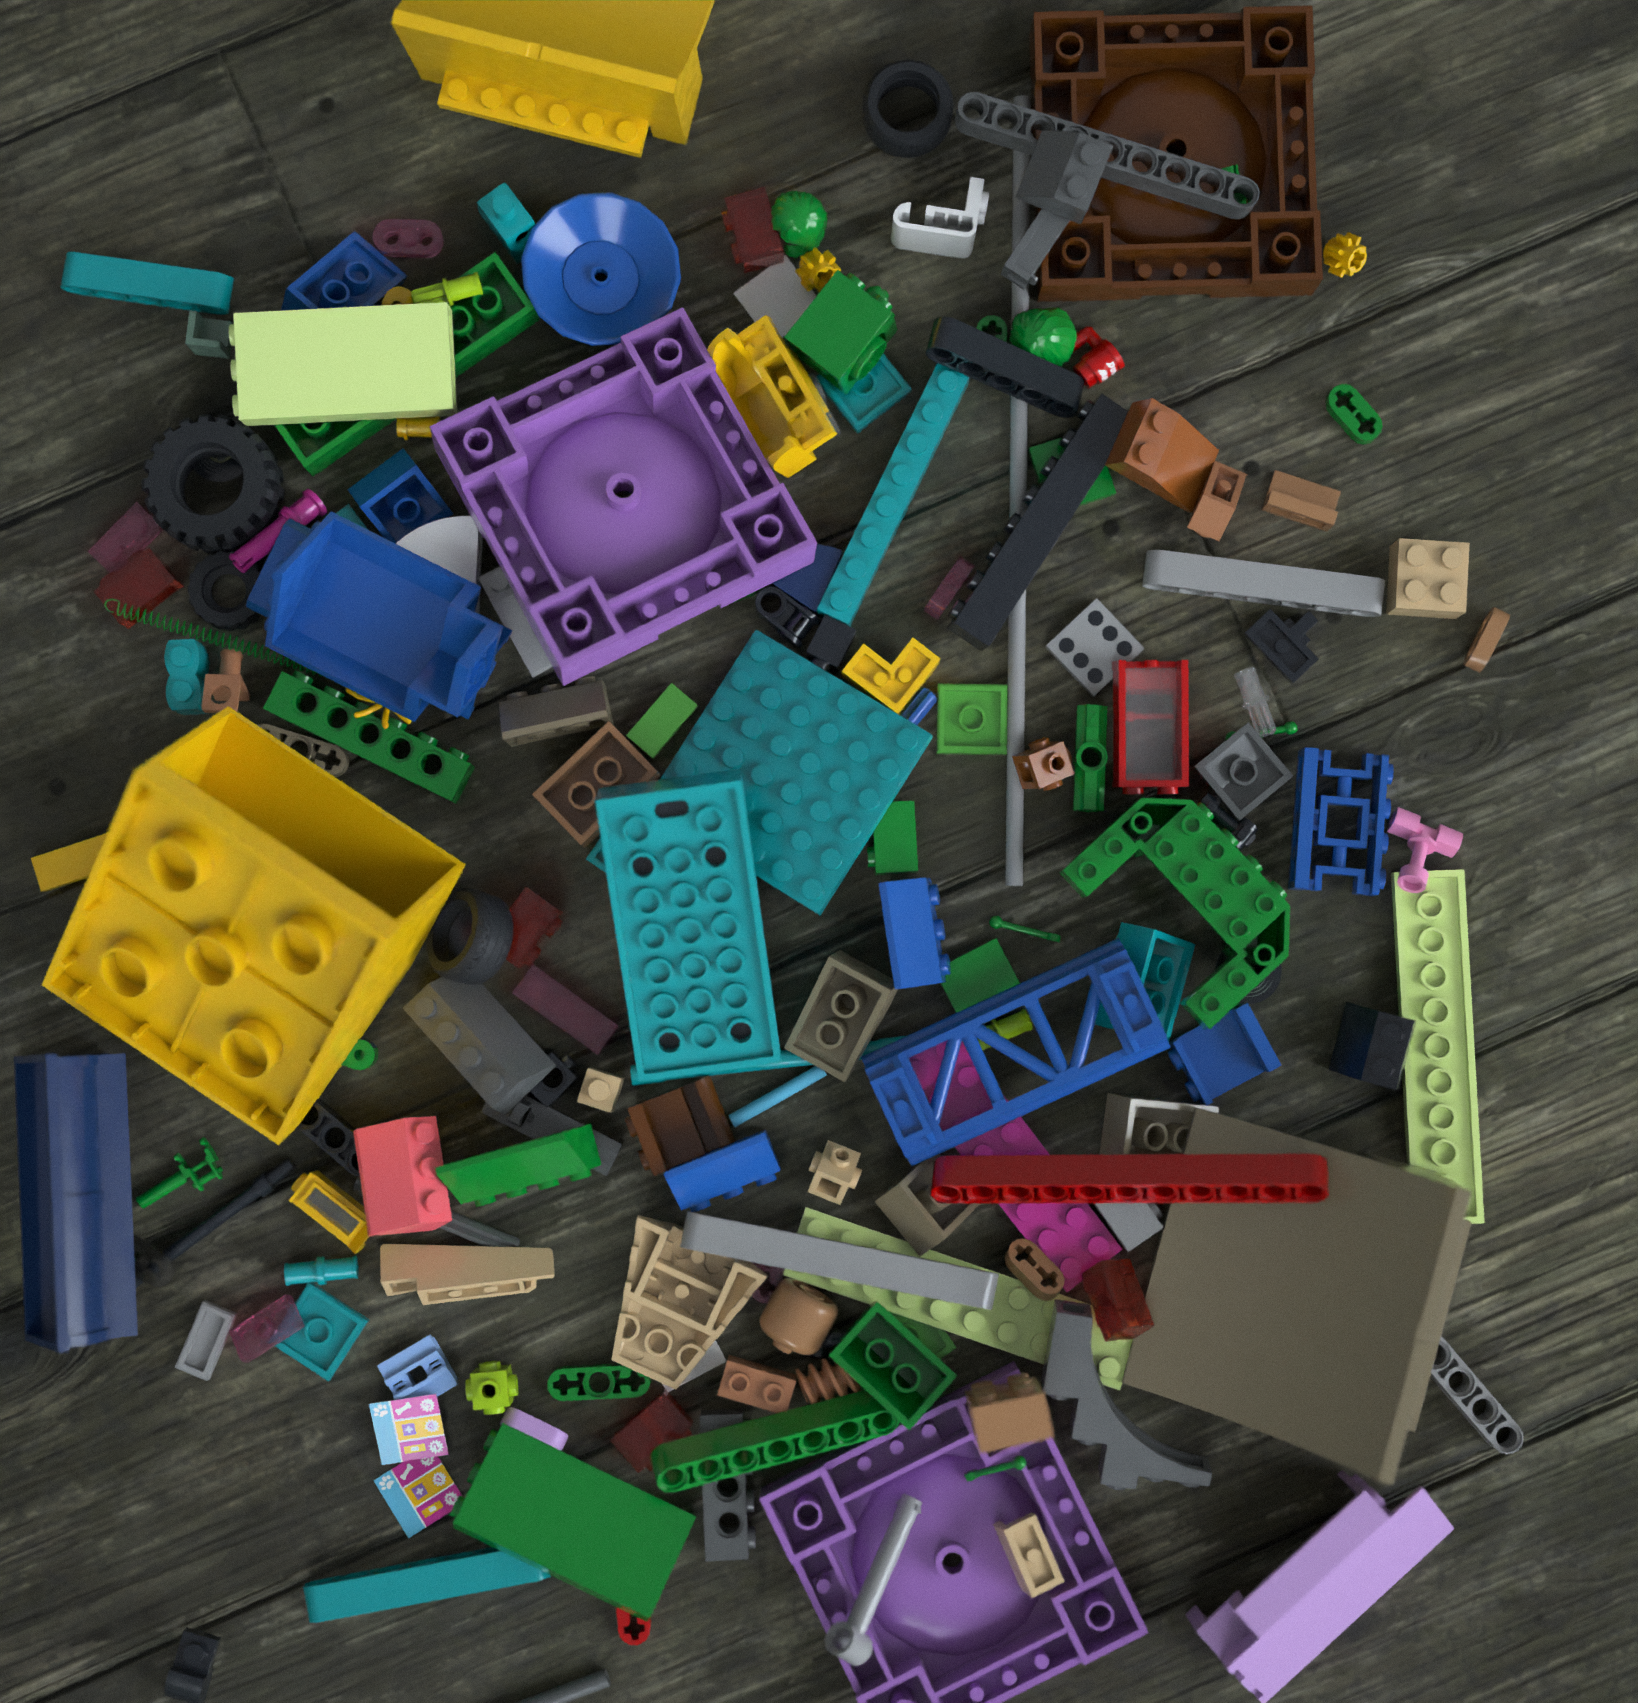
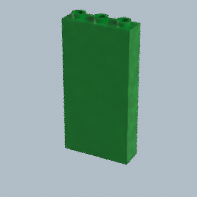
M502 1423L498 1432L492 1429L483 1447L488 1453L482 1464L477 1462L474 1464L466 1481L472 1484L466 1498L459 1495L451 1510L450 1516L455 1518L453 1528L647 1622L651 1618L696 1516Z

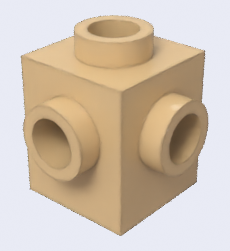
M828 1140L823 1153L816 1151L808 1171L813 1172L814 1176L808 1192L841 1205L848 1187L855 1189L862 1169L856 1167L861 1153Z

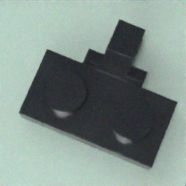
M1270 609L1244 633L1245 637L1291 684L1297 681L1319 660L1306 646L1311 640L1305 633L1318 622L1310 611L1294 623L1290 618L1283 622Z

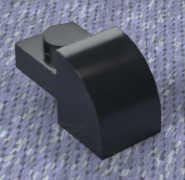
M188 1627L183 1631L174 1664L169 1669L164 1691L166 1697L186 1703H204L214 1671L212 1667L221 1637Z

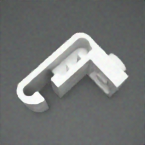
M970 177L965 211L927 205L924 225L909 223L911 202L899 205L893 214L892 244L898 249L955 258H967L970 256L973 250L977 224H984L989 192L983 191L984 179Z

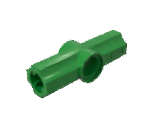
M1093 704L1076 706L1075 753L1073 756V811L1104 812L1105 765L1108 759L1106 751L1107 706ZM1084 750H1093L1097 753L1099 763L1096 767L1091 768L1083 764L1081 755Z

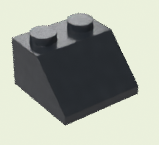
M1346 1002L1329 1070L1386 1088L1399 1089L1417 1020Z

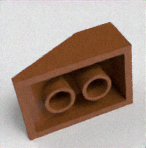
M1150 398L1132 402L1105 466L1184 511L1192 513L1219 450L1183 416L1155 399Z

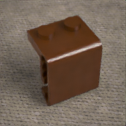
M711 1076L627 1109L630 1115L625 1117L627 1128L632 1138L638 1136L643 1148L638 1151L640 1161L645 1171L651 1169L653 1176L702 1156L707 1152L736 1142Z

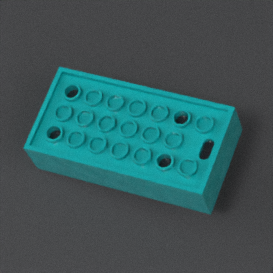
M741 769L599 788L595 801L638 1081H651L782 1062Z

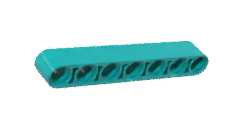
M488 1547L318 1579L304 1584L303 1589L309 1622L317 1623L541 1581L551 1577V1575L494 1547Z

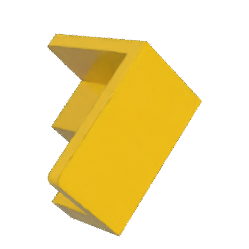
M912 638L891 665L863 643L842 670V677L863 694L900 714L937 668L941 658L915 638Z

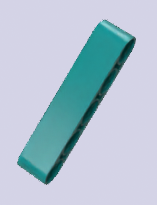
M67 252L61 289L85 296L227 315L229 313L234 278L212 271L79 252Z

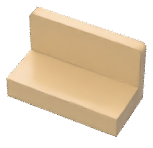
M1031 1512L1007 1525L1001 1521L993 1524L1022 1591L1033 1598L1064 1582L1036 1514Z

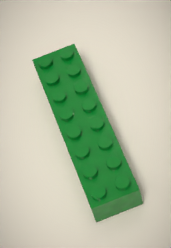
M496 252L460 276L464 277L477 272L483 294L453 301L454 305L450 306L453 320L455 377L467 371L540 320L531 301ZM397 418L278 424L275 427L303 467L312 476H315Z

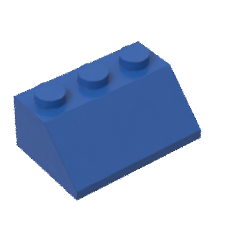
M926 877L878 883L895 990L946 983L945 975L951 974V966L948 954H942L940 940H945V928L943 920L937 919L935 905H940L937 884H932L931 878Z
M765 1129L674 1166L665 1171L664 1176L680 1209L690 1208L691 1212H697L711 1206L709 1201L711 1198L722 1194L724 1200L744 1193L742 1186L755 1181L757 1187L776 1180L775 1173L781 1171V1166Z

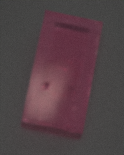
M285 1294L229 1330L241 1362L249 1363L305 1326L293 1297Z

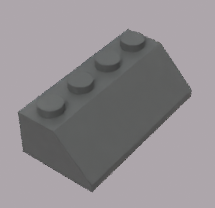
M441 977L428 983L403 1007V1010L489 1106L504 1115L557 1066L483 984L466 985Z

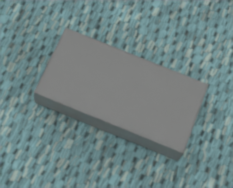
M207 1300L202 1301L174 1368L205 1381L210 1380L238 1313Z

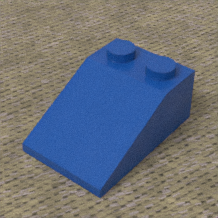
M354 231L286 288L281 311L382 306L381 304L387 291L393 287H400L406 280L407 275Z

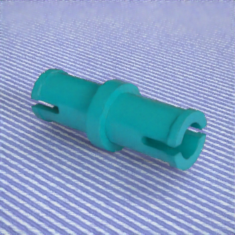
M323 1256L317 1257L316 1261L284 1264V1279L287 1286L310 1282L326 1285L327 1281L359 1278L357 1256L328 1260Z

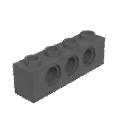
M744 1408L701 1410L700 1434L750 1421L751 1418H744ZM753 1471L733 1476L738 1482V1488L732 1492L723 1491L719 1487L718 1481L702 1485L705 1561L748 1560L749 1549L756 1548L755 1526L748 1525V1512H754V1490H747L746 1477L753 1476ZM726 1512H732L738 1516L740 1523L734 1528H727L720 1522L721 1515Z

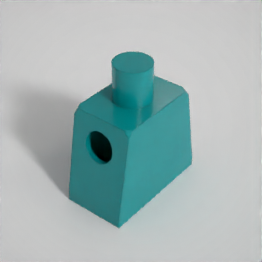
M504 182L477 202V207L480 215L518 264L521 262L530 230L535 225V222L509 186ZM522 232H528L523 239L516 241V238Z

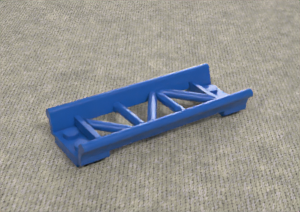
M1117 938L870 1052L861 1058L870 1084L905 1158L909 1160L911 1166H914L1171 1047L1126 949L1120 939ZM1089 975L1091 985L1071 1060L1068 1065L1038 998ZM1100 1003H1102L1123 1049L1084 1066ZM1025 1005L1053 1067L983 1024ZM978 1039L1049 1083L1006 1102ZM947 1041L931 1103H929L909 1058ZM963 1041L993 1108L942 1131L940 1120L961 1042Z

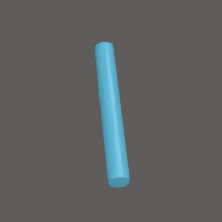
M814 1066L728 1116L734 1127H737L822 1079L827 1074L824 1070Z

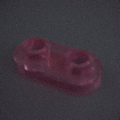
M386 219L378 223L373 231V241L377 249L388 257L431 258L436 256L444 245V237L440 228L429 220ZM390 236H397L398 241L395 244H387V239ZM424 237L433 238L430 245H421Z

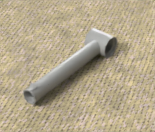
M903 1494L896 1502L898 1506L893 1519L888 1526L847 1621H839L833 1624L826 1634L825 1643L829 1652L851 1665H861L871 1655L872 1641L865 1633L910 1533V1528L913 1526L918 1513L921 1514L922 1502L907 1494Z

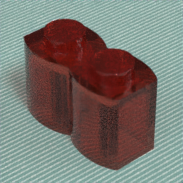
M665 1389L615 1433L610 1441L638 1473L644 1468H647L650 1472L653 1470L650 1460L652 1451L663 1443L690 1437L692 1432L689 1428L693 1425L694 1421Z

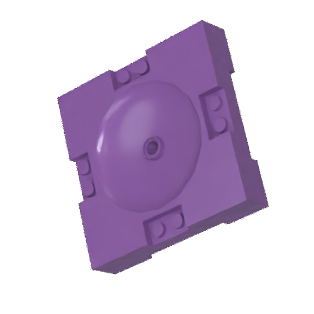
M683 307L621 336V343L496 401L493 396L430 426L435 451L482 537L484 536L514 591V596L563 686L658 640V634L717 605L722 608L814 563L817 546L816 539L784 483L780 484L716 373V364ZM619 491H628L632 495L627 498H619L615 494Z
M1014 1361L937 1399L910 1431L899 1422L897 1428L888 1435L841 1447L760 1489L759 1499L791 1565L793 1564L826 1634L833 1624L839 1621H847L888 1526L893 1519L898 1506L896 1502L903 1494L912 1496L922 1502L921 1514L918 1513L913 1526L910 1528V1533L865 1633L872 1641L870 1657L866 1662L857 1666L851 1665L838 1657L853 1687L858 1703H1002L1081 1662L1083 1665H1086L1149 1633L1053 1438L980 1453L973 1435L964 1391L972 1390L971 1385L981 1381L992 1380L993 1385L1006 1383L1008 1376L1020 1373ZM1017 1455H1022L1026 1459L1027 1464L1022 1470L1011 1468L984 1475L971 1481H966L964 1476L966 1472L973 1469L979 1470L1013 1461V1458ZM1031 1512L1036 1514L1064 1579L1063 1583L1033 1598L1021 1590L993 1526L998 1521L1007 1525ZM954 1552L961 1555L962 1560L957 1566L948 1567L944 1565L943 1558L948 1553Z

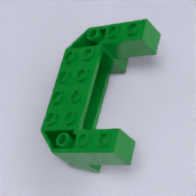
M1140 798L1112 822L1104 832L1063 868L1059 874L1082 898H1086L1132 855L1137 858L1144 854L1228 944L1222 950L1228 958L1180 1002L1203 1029H1211L1289 956L1290 904L1285 900L1288 895L1277 882L1272 880L1269 883L1260 873L1263 868L1250 854L1245 857L1236 848V845L1239 843L1227 829L1223 828L1220 830L1211 821L1214 815L1203 803L1199 802L1196 805L1193 800Z

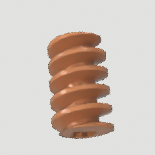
M825 1358L822 1359L821 1371H818L812 1363L808 1364V1376H805L799 1368L795 1369L807 1404L808 1402L811 1404L821 1402L822 1397L825 1400L835 1398V1392L839 1396L848 1395V1387L854 1393L861 1391V1386L836 1362L835 1366H831Z

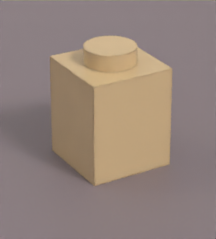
M589 1067L577 1102L610 1113L614 1112L625 1077Z

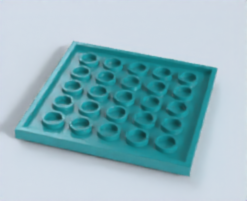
M755 630L661 779L741 769L756 876L821 916L933 736L760 631Z

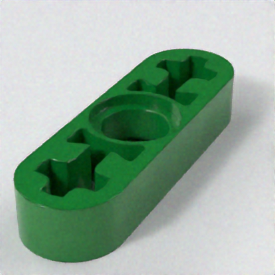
M619 1363L562 1366L554 1370L550 1375L547 1388L550 1395L559 1401L640 1397L647 1392L651 1384V1378L637 1372L639 1377H644L645 1382L639 1384L638 1389H633L631 1383H620L621 1391H614L616 1385L614 1371H620L619 1378H628L634 1370ZM603 1372L609 1377L610 1385L608 1389L602 1392L592 1389L589 1380L593 1373ZM579 1373H585L583 1378L585 1393H579L580 1385L570 1386L567 1393H562L561 1387L555 1386V1382L559 1381L561 1374H565L569 1381H578L580 1379Z

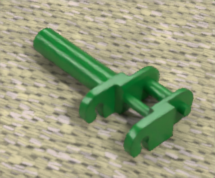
M205 1137L199 1139L200 1144L205 1146L204 1152L207 1155L205 1160L189 1168L182 1155L176 1153L173 1157L180 1163L178 1165L180 1170L136 1197L137 1203L142 1209L185 1184L189 1178L194 1182L192 1184L193 1188H198L201 1192L204 1190L203 1184L213 1178L223 1179L221 1173L223 1168L221 1166L218 1167L216 1164L219 1158ZM208 1164L212 1171L199 1178L196 1171Z

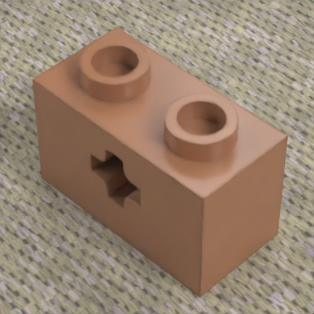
M729 1355L717 1395L780 1413L788 1411L797 1375Z

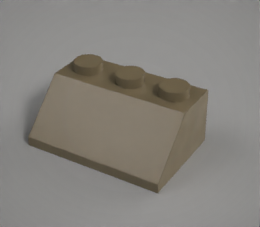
M595 676L575 680L576 686L562 688L561 684H553L542 687L539 694L528 696L526 691L507 695V701L499 702L503 740L511 747L601 728L608 721L614 725L604 682L602 680L596 681Z

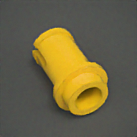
M440 416L397 418V437H404V440L409 441V437L432 438L430 426L440 422Z

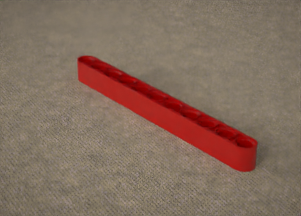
M1311 1153L941 1156L934 1161L931 1196L942 1203H1315L1325 1200L1329 1194L1327 1159L1321 1155Z

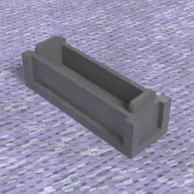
M1041 209L1005 263L1001 275L1023 290L1028 283L1035 286L1038 281V277L1034 275L1070 220Z

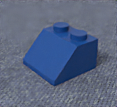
M404 448L348 489L359 507L382 536L395 544L418 527L436 520L448 518L453 514Z

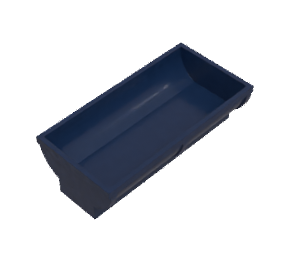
M57 1054L15 1056L14 1081L25 1341L55 1352H67L69 1347L100 1343L111 1338L136 1336L138 1332L126 1054L57 1057Z

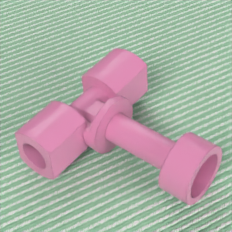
M1397 807L1391 815L1387 832L1408 840L1407 845L1413 851L1410 863L1401 867L1397 883L1404 891L1420 893L1425 890L1429 877L1427 870L1423 868L1426 855L1432 854L1435 851L1453 858L1461 846L1463 833L1442 824L1437 829L1420 823V815Z

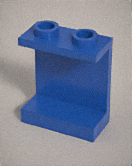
M1240 1003L1233 1007L1211 1029H1203L1199 1025L1169 1041L1172 1050L1167 1052L1176 1070L1183 1069L1189 1080L1184 1085L1194 1102L1199 1100L1201 1104L1206 1106L1213 1103L1212 1099L1262 1072H1270L1282 1066L1248 1003Z

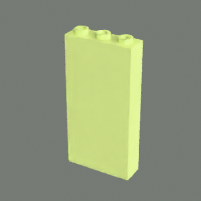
M447 302L233 313L234 324L229 325V339L231 346H235L236 359L231 360V376L233 381H237L238 395H233L232 405L234 415L239 416V420L246 426L451 416L457 414L452 309Z

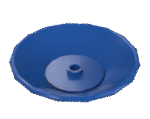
M611 192L578 194L552 206L530 230L521 257L524 290L538 316L560 335L591 346L617 345L621 343V336L665 316L673 306L681 281L679 251L665 223L640 202ZM602 273L607 276V279L600 282L595 279V275Z

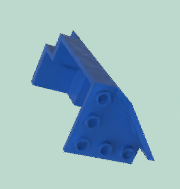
M330 512L322 522H315L311 529L291 518L286 521L246 604L247 608L267 617L264 625V630L267 631L265 647L413 722L417 720L429 703L457 718L460 715L469 720L475 708L476 694L481 687L485 688L497 663L494 661L495 656L501 647L507 643L513 631L475 612L481 590L480 586L333 512Z

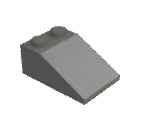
M499 566L479 577L503 625L513 630L510 638L531 676L535 677L552 668L553 666L514 596V591L501 567Z

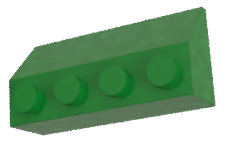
M591 1124L457 1160L435 1167L436 1175L461 1204L474 1201L475 1206L479 1207L496 1202L495 1195L506 1193L507 1199L528 1193L527 1186L537 1184L538 1189L543 1190L559 1185L558 1178L569 1175L571 1182L590 1177V1169L601 1166L602 1163Z

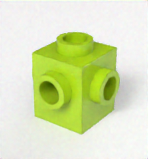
M500 1361L479 1363V1368H476L470 1374V1379H466L465 1382L467 1401H473V1410L483 1409L484 1415L505 1412V1407L512 1404L515 1400L514 1396H518L519 1392L518 1378L516 1374H512L511 1364L501 1365ZM486 1384H491L495 1387V1395H486Z

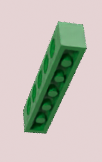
M296 670L292 676L283 671L281 672L263 707L264 710L457 804L475 766L467 762L470 757L469 755L453 747H450L449 751L446 752L436 747L437 739L419 731L417 737L405 732L406 724L390 716L387 729L382 727L381 719L373 716L375 712L367 716L355 718V712L365 710L370 706L360 701H357L355 706H352L342 701L345 694L327 685L322 691L311 685L314 679ZM308 696H315L317 701L315 709L309 713H304L301 708L302 701ZM339 711H346L348 715L347 723L341 728H334L332 723L333 716ZM377 726L379 729L378 739L374 743L366 744L363 738L365 730L368 727ZM403 741L409 742L411 747L409 755L404 759H397L394 753L396 745ZM431 757H440L442 761L440 771L436 774H428L425 768L426 762Z

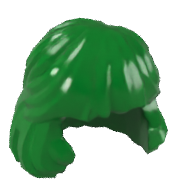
M788 191L778 195L771 215H773L771 219L773 230L779 231L781 238L786 243L796 244L784 246L786 255L795 259L819 246L825 235L828 213L825 211L821 201L811 193Z
M1035 308L1015 315L1012 321L1009 340L1012 345L1061 367L1069 361L1074 351L1077 333L1067 312L1061 308Z

